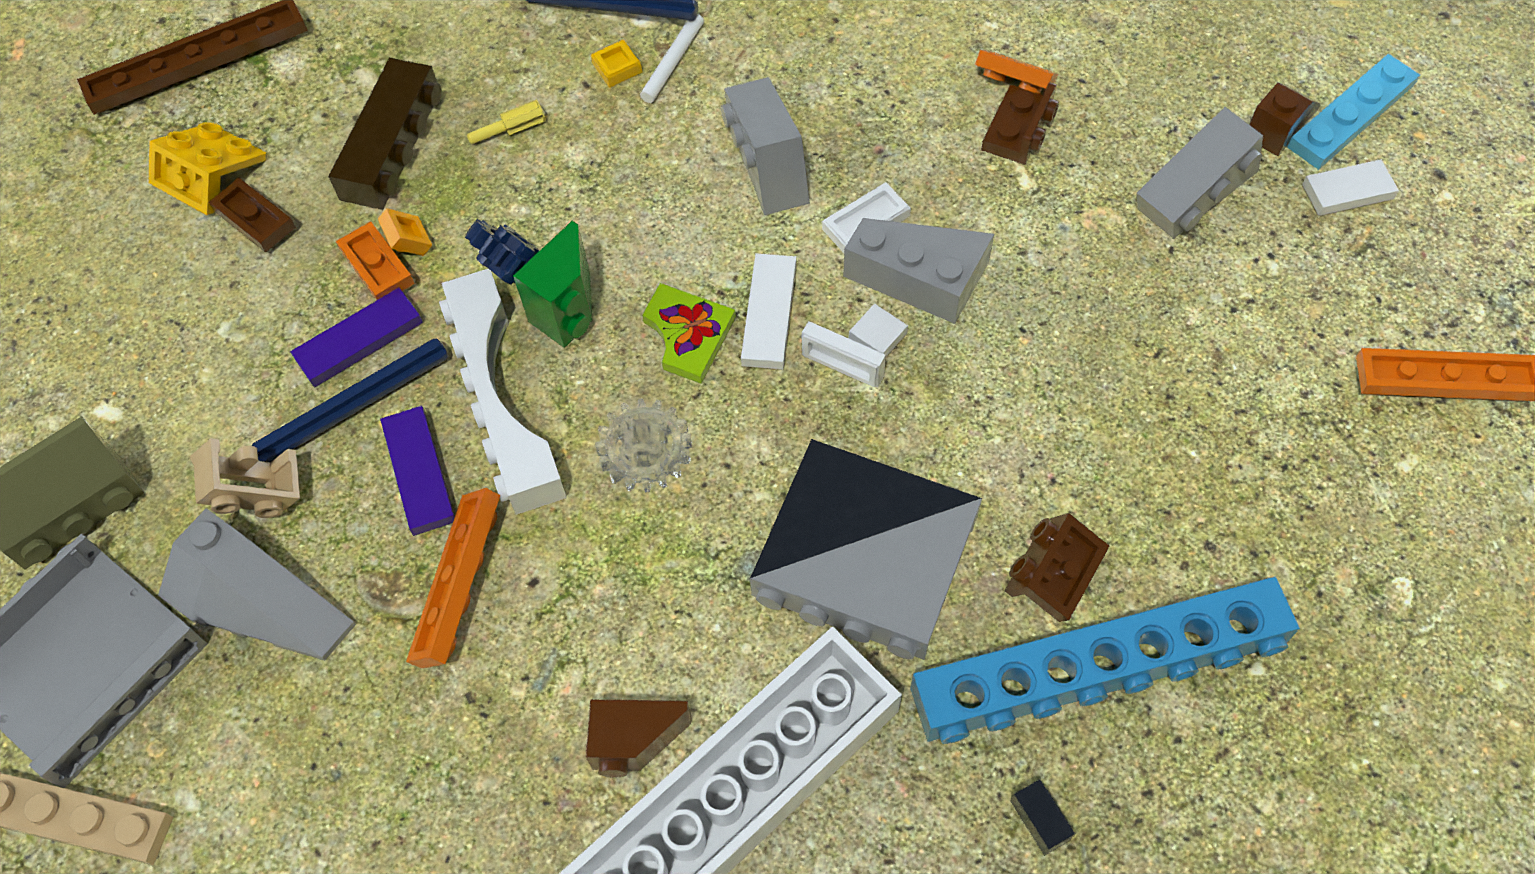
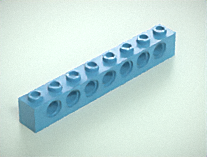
M1275 576L913 673L910 690L927 742L940 739L942 744H950L967 738L970 735L969 731L987 726L988 731L1002 730L1015 724V718L1033 714L1035 719L1046 718L1060 712L1062 705L1079 701L1080 706H1090L1105 700L1108 697L1107 693L1124 689L1126 694L1137 693L1151 687L1154 684L1153 681L1169 676L1172 682L1181 681L1196 675L1199 672L1198 668L1214 664L1216 669H1225L1243 661V656L1259 652L1261 657H1269L1286 650L1289 647L1288 641L1300 628ZM1229 620H1236L1246 627L1248 634H1242L1234 630ZM1184 632L1197 634L1202 639L1204 646H1196L1190 643L1185 637ZM1139 644L1153 646L1158 651L1160 658L1147 657L1140 650ZM1105 656L1113 662L1115 670L1106 671L1101 669L1095 663L1094 657ZM1060 668L1069 675L1071 682L1058 683L1050 677L1048 669ZM1015 680L1024 687L1026 693L1021 696H1013L1004 690L1002 682ZM962 692L972 693L978 698L980 706L973 709L965 708L957 702L955 696Z

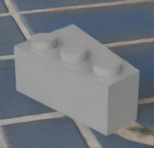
M769 77L724 88L726 104L721 105L722 118L725 127L731 129L735 147L740 149L743 163L750 176L764 216L810 204L802 136Z
M1224 107L1137 192L1138 210L1173 239L1184 230L1186 232L1190 231L1204 214L1259 171L1260 160L1263 156L1261 154L1263 135L1227 107Z

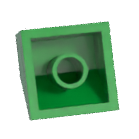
M572 220L513 276L528 322L563 348L574 338L581 337L592 322L590 270L579 225Z

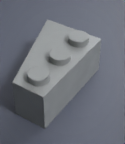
M863 218L844 248L843 277L955 324L989 263L994 234Z

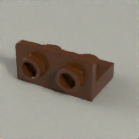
M1049 82L1043 95L1009 85L982 141L981 151L1026 165L1032 150L1039 152L1046 135V129L1043 128L1045 122L1052 124L1060 102L1054 99L1057 84Z
M1070 513L1050 519L1045 518L1036 525L1030 535L1032 543L1025 555L1021 556L1011 567L1009 576L1012 578L1005 588V592L1011 597L1026 595L1058 622L1070 620L1110 547Z

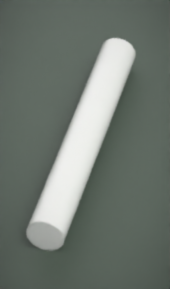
M697 14L695 20H687L641 91L640 97L647 103H653L703 25L704 19L702 16Z

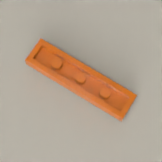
M1361 348L1356 356L1361 394L1535 401V355Z
M483 488L461 497L406 660L407 663L421 669L445 665L456 647L457 638L455 634L459 621L470 604L471 596L469 591L472 581L484 560L483 548L487 535L497 520L496 508L500 495L488 488Z

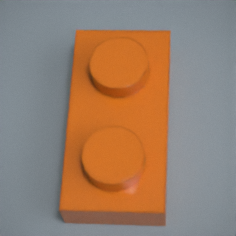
M980 50L975 65L985 68L983 75L1005 82L1006 76L1021 80L1020 88L1041 94L1042 88L1046 89L1049 82L1055 84L1058 73L989 50Z
M371 221L336 241L344 257L376 300L397 288L403 291L415 284L409 271Z

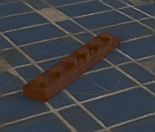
M281 0L77 79L87 106L95 115L307 32L308 29L294 0Z

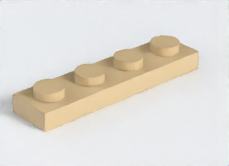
M0 773V828L154 866L174 818L171 815Z

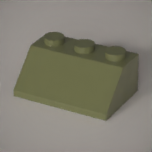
M82 416L0 467V550L24 570L33 564L44 561L53 551L73 538L78 537L81 533L84 535L93 525L115 511L124 509L132 500L144 493L122 458Z

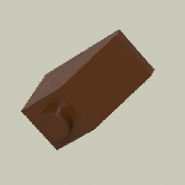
M1277 82L1257 105L1249 125L1263 135L1262 148L1278 157L1288 146L1291 137L1305 126L1321 104L1292 87Z
M590 699L586 759L592 770H598L599 775L612 778L625 777L628 775V771H641L691 725V712L688 701Z

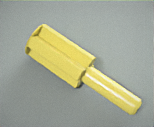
M533 100L501 113L500 117L502 120L468 133L467 138L471 144H474L504 131H507L508 136L545 122L543 109L537 100Z

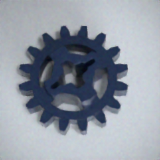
M477 218L465 235V238L470 241V245L479 250L476 259L510 285L515 283L513 276L539 252L535 245L506 224L504 226L500 225L497 228Z

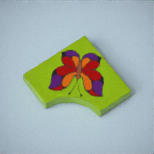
M660 283L642 317L643 322L655 329L665 342L666 349L662 360L663 370L702 384L736 318L735 309Z

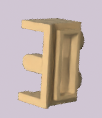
M210 438L190 456L194 466L196 504L211 505V510L215 513L228 514L236 512L241 508L255 510V516L260 518H273L280 516L284 510L300 499L296 450L287 449L271 463L258 461L257 448L254 446H243L230 457L218 456V453H220L219 439ZM220 478L266 484V489L220 483Z

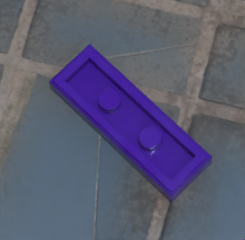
M397 288L291 350L290 353L315 388L422 324L423 321L402 290Z
M421 405L381 418L380 421L412 535L415 536L452 524L455 515L423 406Z

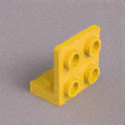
M211 122L200 123L197 127L184 131L170 132L167 136L149 141V184L203 214L209 215L215 213L208 202L220 193L221 176L265 161L266 152L253 146L250 141L238 138L223 130L218 124Z

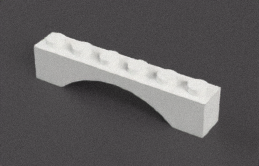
M485 269L443 282L442 286L446 300L439 301L446 324L454 323L457 333L450 334L449 336L457 359L465 357L467 367L461 368L460 372L467 392L475 391L478 402L472 403L471 408L478 428L486 427L489 438L483 439L482 443L489 464L498 463L501 475L495 476L493 479L501 502L510 500L517 515L567 498L548 441L530 432L514 419L497 396L495 360L501 338L509 322L491 270Z

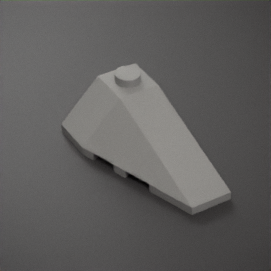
M207 508L173 542L158 596L193 623L207 627L211 625L228 630L234 635L245 638L249 636L272 643L276 647L324 661L356 625L349 617Z

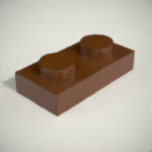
M237 178L208 202L216 214L265 253L296 228L292 219L240 178Z

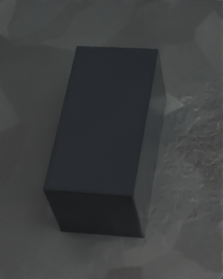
M1041 779L1012 796L1011 804L1044 856L1071 841L1074 837L1075 832Z

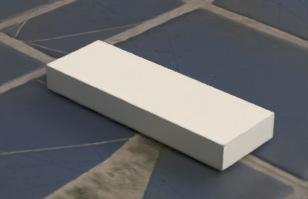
M755 254L741 366L784 369L796 271V256Z

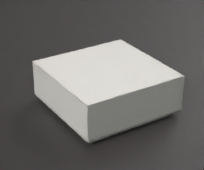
M874 303L849 331V339L887 356L907 334L908 325Z

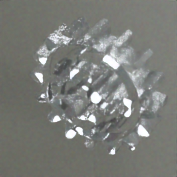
M638 399L637 408L630 409L626 403L621 404L623 414L620 416L610 412L607 414L610 427H598L601 441L595 442L598 456H600L601 469L603 472L609 471L611 482L616 484L624 478L628 491H632L636 483H642L646 493L650 492L651 483L655 481L662 488L667 487L666 476L669 474L677 478L681 477L679 463L689 464L690 455L687 449L692 448L691 434H688L687 421L685 419L678 420L676 408L671 407L666 412H663L660 400H656L652 407L649 408L646 407L643 399ZM669 435H671L673 439V444L670 451L666 448V444L668 443L667 437ZM618 440H621L620 454L617 456L615 453Z

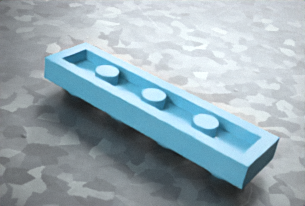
M1387 54L1292 136L1287 148L1319 170L1416 84L1420 74L1390 54Z

